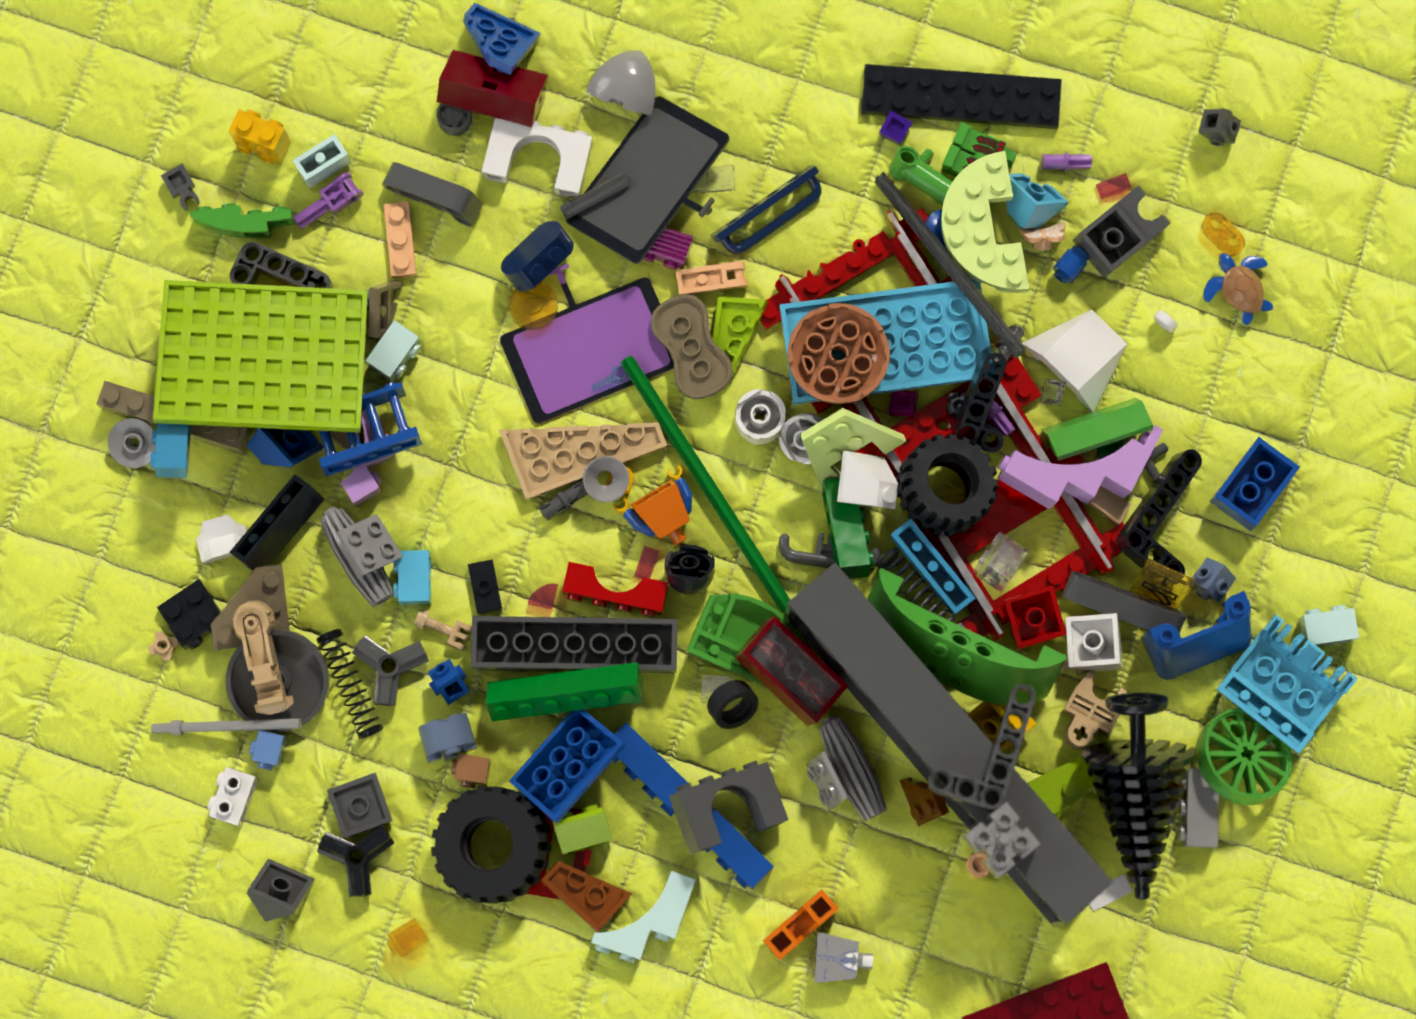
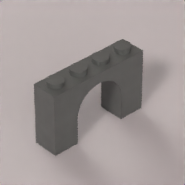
M753 761L743 765L744 770L736 772V769L732 768L722 772V777L714 779L713 775L698 780L699 785L692 787L691 783L676 787L677 792L669 796L690 855L713 848L722 843L712 816V802L718 791H731L744 800L756 832L775 827L789 820L768 762L758 765L757 761Z

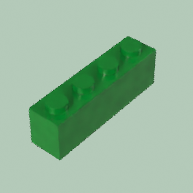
M840 478L823 480L822 497L834 561L849 579L868 577L870 567L874 566L872 551L868 552L867 545H869L868 530L863 529V523H865L864 508H859V505L837 502Z

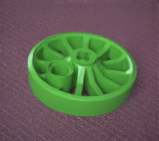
M1240 708L1230 709L1218 714L1206 723L1198 736L1196 757L1204 779L1216 793L1233 803L1241 805L1264 803L1274 797L1285 786L1292 771L1291 748ZM1244 720L1252 723L1248 737ZM1215 726L1220 729L1217 734L1212 731ZM1262 729L1268 737L1254 746L1258 732ZM1209 742L1222 748L1224 751H1209ZM1270 742H1273L1277 750L1258 751ZM1211 760H1224L1227 765L1216 771ZM1265 760H1278L1280 762V769ZM1228 770H1232L1234 774L1230 785L1220 777ZM1265 773L1269 774L1270 776L1276 779L1277 783L1275 786L1271 783V781ZM1242 777L1245 781L1246 793L1238 790ZM1255 779L1264 790V793H1257Z

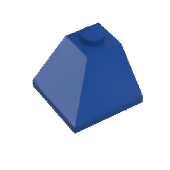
M259 428L246 445L262 464L292 467L324 449L323 445L309 430Z

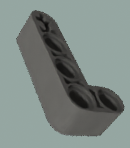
M397 162L392 163L382 183V186L386 189L445 211L456 221L469 227L474 225L483 206L478 197L467 188Z
M256 242L244 244L229 274L234 284L255 285L261 273L288 286L317 288L314 283L321 285L324 282L325 288L334 289L329 276L324 272ZM252 251L260 253L257 259L248 260V255ZM273 262H282L280 269L275 271L270 269ZM303 271L305 274L301 280L296 281L292 279L294 273ZM247 273L249 275L245 282H237V277L240 274Z

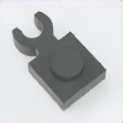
M183 164L161 175L173 198L181 196L180 204L185 211L189 210L186 201L190 198L194 199L197 205L200 204V199L196 193L190 191L196 186Z

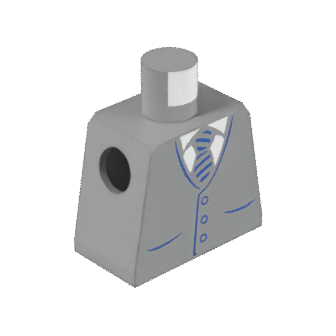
M818 932L814 983L857 979V968H873V954L858 953L859 942Z

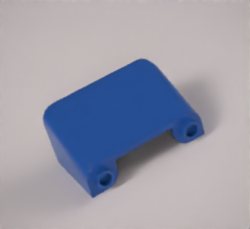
M1245 591L1232 595L1226 602L1222 603L1223 613L1215 620L1217 624L1184 638H1181L1176 627L1167 623L1151 628L1143 634L1141 639L1158 676L1166 680L1173 679L1247 648L1251 643L1252 633L1251 607Z

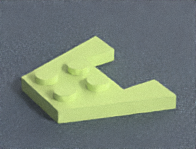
M844 408L801 433L803 444L821 490L823 480L840 478V472L833 465L842 460L843 451L855 452L868 443L873 442L884 454H887L906 442L904 434Z

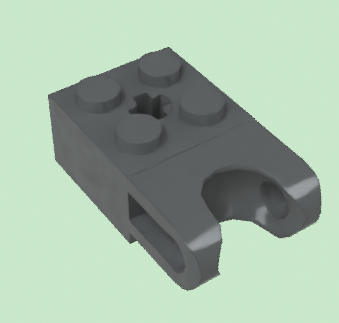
M1140 186L1133 189L1072 240L1077 247L1081 248L1089 256L1088 260L1103 278H1106L1170 225V221L1164 215L1152 221L1145 220L1139 215L1138 203L1146 195ZM1109 238L1113 241L1112 244L1107 241Z

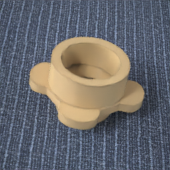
M159 631L155 633V640L149 646L148 651L151 655L157 654L163 660L168 661L172 658L175 647L178 646V640L175 637L165 636L164 632ZM162 644H165L166 647H165V648H161V645H162Z

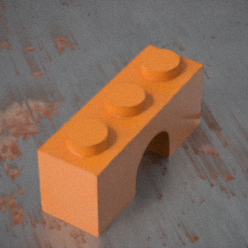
M821 889L768 935L763 942L780 961L839 908Z

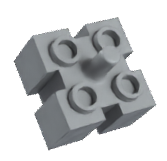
M1007 802L987 817L991 822L985 827L981 822L963 836V839L975 854L979 851L985 854L987 859L983 861V864L995 879L1002 876L1015 865L1012 860L1014 856L1018 855L1022 859L1040 845L1028 828L1021 831L1015 824L1020 818Z

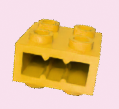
M239 109L228 131L237 146L236 148L245 154L250 155L253 152L260 155L259 158L266 163L273 164V162L281 164L291 144L287 132L283 128L284 125L273 119L266 121L260 118L261 115L255 111L247 109L245 112Z

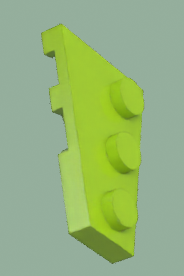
M718 297L712 339L729 357L732 364V373L736 372L766 309L768 301L765 299Z

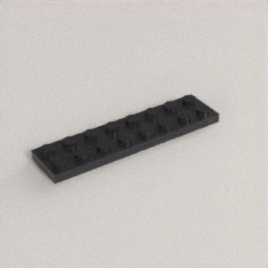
M865 64L861 114L888 116L890 111L904 118L1058 129L1062 79Z

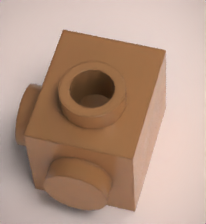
M458 754V759H453L451 774L455 775V780L460 781V786L475 788L476 784L487 785L491 760L486 757Z

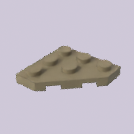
M282 564L255 567L248 579L239 587L224 609L211 622L213 650L237 648L242 644V640L235 634L232 617L235 610L248 601L258 600L266 603L275 615L274 629L289 630Z

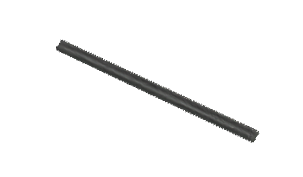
M885 172L877 175L874 183H876L889 202L893 204L897 212L905 219L913 232L917 234L925 247L945 269L946 273H948L969 302L993 329L994 333L1009 349L1011 354L1015 356L1014 358L1022 355L1026 347L1022 345L1023 343H1020L1021 341L1013 334V331L1011 332L1010 327L1005 325L1006 322L1002 320L1003 318H1000L999 313L993 309L994 307H991L990 302L975 287L974 282L968 278L969 276L961 269L962 267H959L958 262L952 258L953 256H950L949 251L943 247L944 245L940 243V240L938 241L937 236L931 232L932 230H929L930 228L924 223L925 221H922L923 219L912 208L913 206H910L911 204L898 191L899 189L893 185L894 183Z

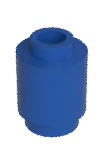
M1077 246L1067 249L1053 267L1055 271L1054 276L1064 284L1066 282L1073 283L1086 267V261L1089 259V256Z

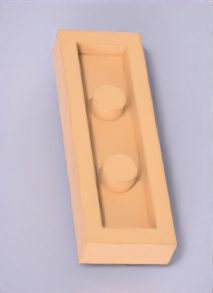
M409 201L384 204L391 277L393 279L417 276Z

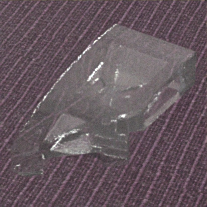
M730 164L710 167L692 193L735 191L734 166Z

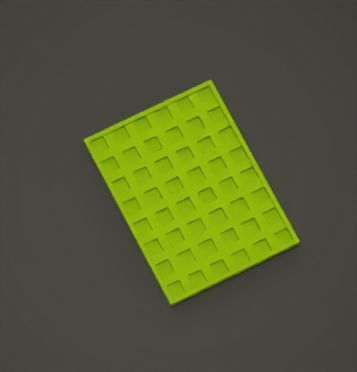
M164 280L153 423L360 433L368 290Z

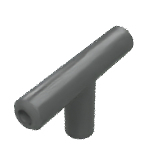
M1165 443L1154 447L1144 467L1153 482L1156 481L1160 473L1152 460L1168 452V446Z

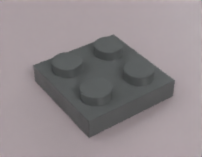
M376 773L327 790L343 839L393 822Z

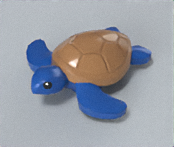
M1220 254L1218 263L1225 275L1224 277L1212 278L1207 282L1203 292L1204 300L1207 303L1210 302L1214 295L1222 290L1226 302L1233 308L1242 311L1241 319L1245 325H1248L1253 320V314L1258 313L1260 310L1263 312L1271 311L1273 305L1271 302L1263 299L1262 282L1257 274L1252 271L1258 268H1265L1268 265L1267 261L1262 257L1248 256L1242 260L1240 266H1236L1231 256Z

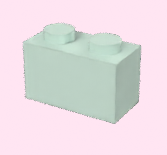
M335 134L292 160L309 189L351 163L346 150Z
M394 320L365 361L370 368L393 382L395 378L399 379L404 374L407 368L405 364L410 357L414 359L421 349V340L419 336Z
M1346 605L1330 607L1331 611L1321 613V609L1305 611L1306 615L1299 618L1301 634L1305 636L1303 644L1307 639L1316 646L1351 642L1359 639L1354 608L1346 609Z

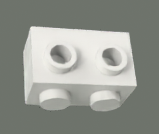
M226 767L225 771H221L217 778L216 786L219 787L217 794L212 796L207 807V810L210 811L209 816L242 827L259 778Z

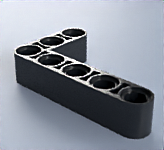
M1193 449L1176 453L1170 459L1116 538L1117 548L1159 583H1162L1165 577L1168 578L1165 584L1179 582L1185 575L1184 565L1156 542L1152 536L1201 467V455ZM1184 457L1188 459V467L1184 464ZM1171 476H1172V477L1174 478V480H1175V486H1174V487H1173V486L1171 485V483H1170V477H1171ZM1157 496L1161 498V507L1156 502ZM1143 515L1146 516L1148 520L1147 526L1143 524ZM1129 535L1134 538L1133 546L1129 543ZM1149 551L1153 554L1152 562L1148 559ZM1168 567L1172 570L1171 578L1167 574Z

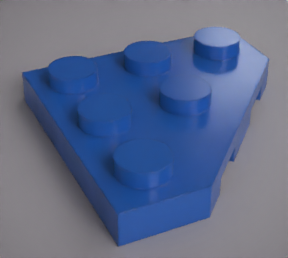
M474 3L469 8L463 19V23L487 64L509 75L513 73L535 46L541 34L477 3Z

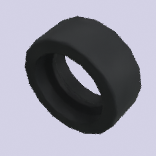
M732 680L720 685L713 691L708 699L707 709L718 726L724 729H733L745 724L753 717L759 702L756 694L745 681ZM742 698L734 708L723 711L729 703Z

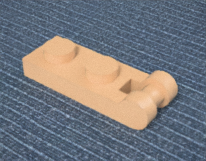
M736 261L676 270L679 295H696L747 288L748 280L744 277V270H746L745 262ZM734 272L735 279L728 280L727 273Z

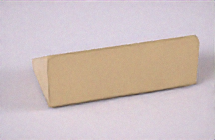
M1101 485L1095 497L1087 503L1116 525L1122 523L1131 506L1128 501Z

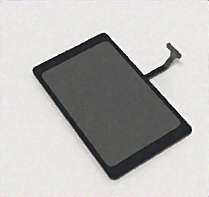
M661 96L655 97L652 114L641 115L584 193L621 173L626 175L630 185L566 219L567 224L634 264L640 263L683 204L697 211L702 218L704 215H709L712 212L711 206L715 202L712 197H710L704 207L688 199V197L729 143V135Z

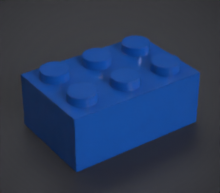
M1258 437L1211 498L1210 502L1251 531L1257 526L1300 466Z

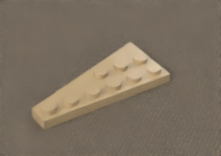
M658 422L589 427L568 426L548 427L546 429L499 430L526 501L583 480L585 468L592 460L598 457L611 456L625 464L667 448L666 440Z

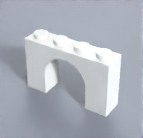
M495 118L482 168L483 179L508 184L512 163L519 149L529 143L542 142L552 146L561 158L554 187L555 194L574 199L581 195L593 147V138L587 132L576 130L573 133L565 131L563 127L551 125L550 127L541 126V123L537 121L534 122L532 127Z

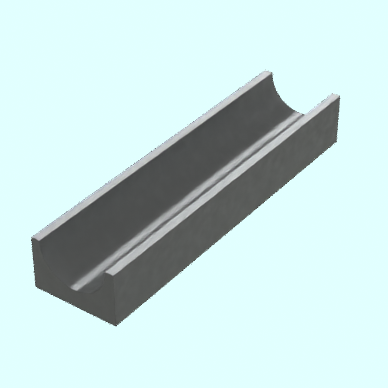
M833 563L787 602L785 616L790 620L789 622L800 632L801 636L825 664L848 685L847 689L927 782L929 776L938 769L949 770L983 781L994 747L993 743L836 563ZM1001 766L993 767L992 774L997 780L1004 779L1006 776L1004 768ZM1014 769L1003 804L1007 802L1020 818L1015 823L1022 831L1028 828L1040 845L1022 859L1018 855L1014 856L1012 860L1015 865L1006 873L1053 927L1066 925L1113 884V881ZM936 775L933 778V783L936 787L943 789L947 786V779L943 775ZM968 783L960 784L959 793L964 797H970L973 792L972 787ZM993 791L985 793V802L989 805H996L998 802L997 794ZM944 797L946 804L969 830H972L981 822L985 827L991 823L987 817L995 810L986 811Z

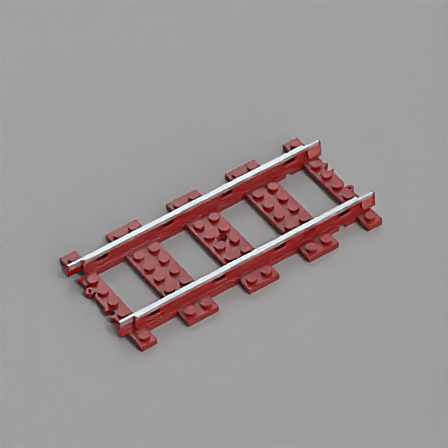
M923 208L916 211L919 217L923 219L922 221L928 218ZM889 210L886 212L885 217L896 232L893 239L889 240L884 231L870 238L868 246H865L863 240L857 239L853 243L854 252L848 251L828 264L821 262V275L814 276L808 270L806 277L792 284L787 276L779 275V279L775 282V288L778 293L767 299L768 304L760 319V323L765 331L782 322L780 304L818 300L893 255L914 287L953 282V280L949 277L940 282L916 244L920 240L917 234L913 232L905 219L899 220L896 214ZM906 254L909 255V257H910L911 260L913 261L914 265L916 266V269H915V267L913 266L912 262L910 261V259L908 258V256H907ZM1011 356L1007 361L1006 369L994 401L999 407L1002 406L1004 408L1002 411L1015 426V431L1009 435V438L1018 452L1036 460L1052 464L1076 465L1085 463L1080 454L1058 461L1052 449L1047 450L1021 409L1040 398L1042 394L1019 358ZM982 380L979 388H987L990 380ZM970 381L915 412L914 417H907L890 427V429L904 434L906 442L884 454L873 442H870L855 451V453L884 457L894 477L897 478L903 461L922 441L927 438L931 439L939 434L943 435L944 438L947 434H955L954 423L956 419L953 418V414H947L945 410L946 403L949 402L947 396L951 392H959L961 396L964 391L967 392ZM866 397L852 403L841 404L844 409L858 415L860 413L862 417L883 425ZM823 401L811 402L817 414L835 405ZM977 403L973 404L976 406L975 412L981 408ZM986 419L985 422L994 425V423H993L991 420L988 421V420ZM945 422L948 427L946 430H940L938 424ZM964 427L961 434H970L973 427ZM1017 427L1019 428L1020 432L1022 433V435H1023L1024 438L1026 439L1027 443L1024 441L1023 437L1021 436V434H1020L1019 431L1017 430ZM998 479V489L995 491L997 493L996 501L991 505L992 508L988 514L973 528L971 527L962 534L956 533L953 536H945L944 532L939 536L931 534V529L929 528L925 531L920 530L964 585H968L976 598L967 606L972 614L955 624L962 623L966 629L983 637L989 634L994 641H998L1004 637V634L993 618V615H997L1002 625L1009 622L1004 600L1052 585L1055 593L1060 590L1063 591L1066 586V580L1072 571L1086 575L1097 568L1103 576L1111 573L1114 570V564L1110 559L1122 553L1117 548L1116 538L1124 527V523L1122 522L1101 535L1080 500L1063 491L1058 502L1053 507L1063 523L1069 528V532L1079 549L995 600L991 598L967 558L1038 516L1048 508ZM1075 519L1077 520V522L1079 523V525L1081 526V528H1082L1083 531L1085 532V535L1083 534L1082 530L1080 529V527H1079L1078 524L1076 523ZM914 520L915 524H916L917 527H918V525H919L920 523H918L916 520ZM1129 535V543L1133 546L1134 539Z

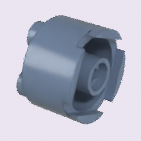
M466 713L451 715L443 720H433L418 728L427 763L442 759V756L444 760L458 757V752L461 750L462 753L477 749Z

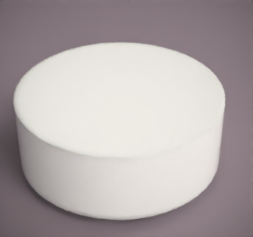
M1159 310L1153 316L1155 322L1169 333H1173L1178 327V324L1162 310Z

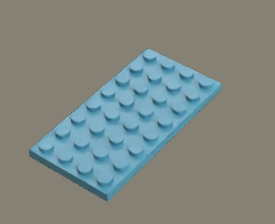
M970 279L982 293L981 284L974 279ZM955 282L780 304L787 363L788 344L791 334L798 322L812 310L833 303L850 304L867 311L881 324L889 343L890 360L882 382L869 395L969 382L982 351L990 347L987 322L969 302ZM835 350L831 354L835 361L845 358V354L841 350ZM788 363L793 405L819 402L820 400L810 396L798 385Z

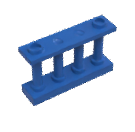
M402 382L389 383L383 386L382 389L362 395V410H366L374 435L373 441L362 444L359 441L357 432H346L350 447L347 450L338 452L335 450L330 431H319L326 455L320 458L319 461L326 477L423 445L417 428L408 427L399 398L406 396ZM390 402L399 429L397 433L389 436L384 435L375 406Z

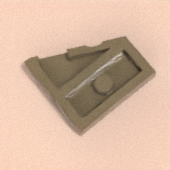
M393 280L370 287L368 293V337H382L393 323V317L398 305L393 302L396 289H402L403 281Z

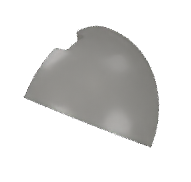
M632 50L620 53L606 61L597 70L586 91L607 103L614 102L622 105L626 110L651 115L655 100V79L651 64L642 51Z

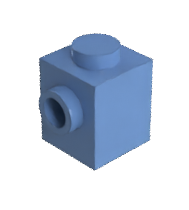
M258 731L257 739L252 741L249 755L252 756V761L258 763V768L272 771L273 766L281 767L287 737L266 731Z

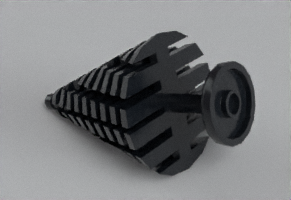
M1143 692L1122 693L1107 697L1105 703L1106 708L1110 712L1129 715L1130 739L1117 740L1108 748V742L1095 744L1084 749L1081 756L1086 765L1090 763L1087 772L1089 777L1093 776L1094 782L1092 784L1096 789L1097 795H1100L1098 797L1100 806L1106 810L1104 813L1106 822L1109 825L1115 822L1109 830L1113 838L1118 837L1115 845L1117 851L1124 855L1121 857L1123 867L1131 869L1126 874L1129 882L1136 884L1134 888L1135 898L1146 900L1150 897L1149 884L1155 882L1157 872L1153 871V869L1158 868L1162 860L1156 854H1162L1165 851L1167 843H1162V840L1169 837L1172 828L1170 824L1175 819V809L1180 805V794L1184 792L1186 783H1182L1188 777L1191 768L1190 764L1193 761L1196 750L1191 747L1186 751L1187 744L1179 742L1170 747V741L1157 740L1153 743V739H1146L1145 715L1160 713L1166 710L1168 707V698L1166 696Z

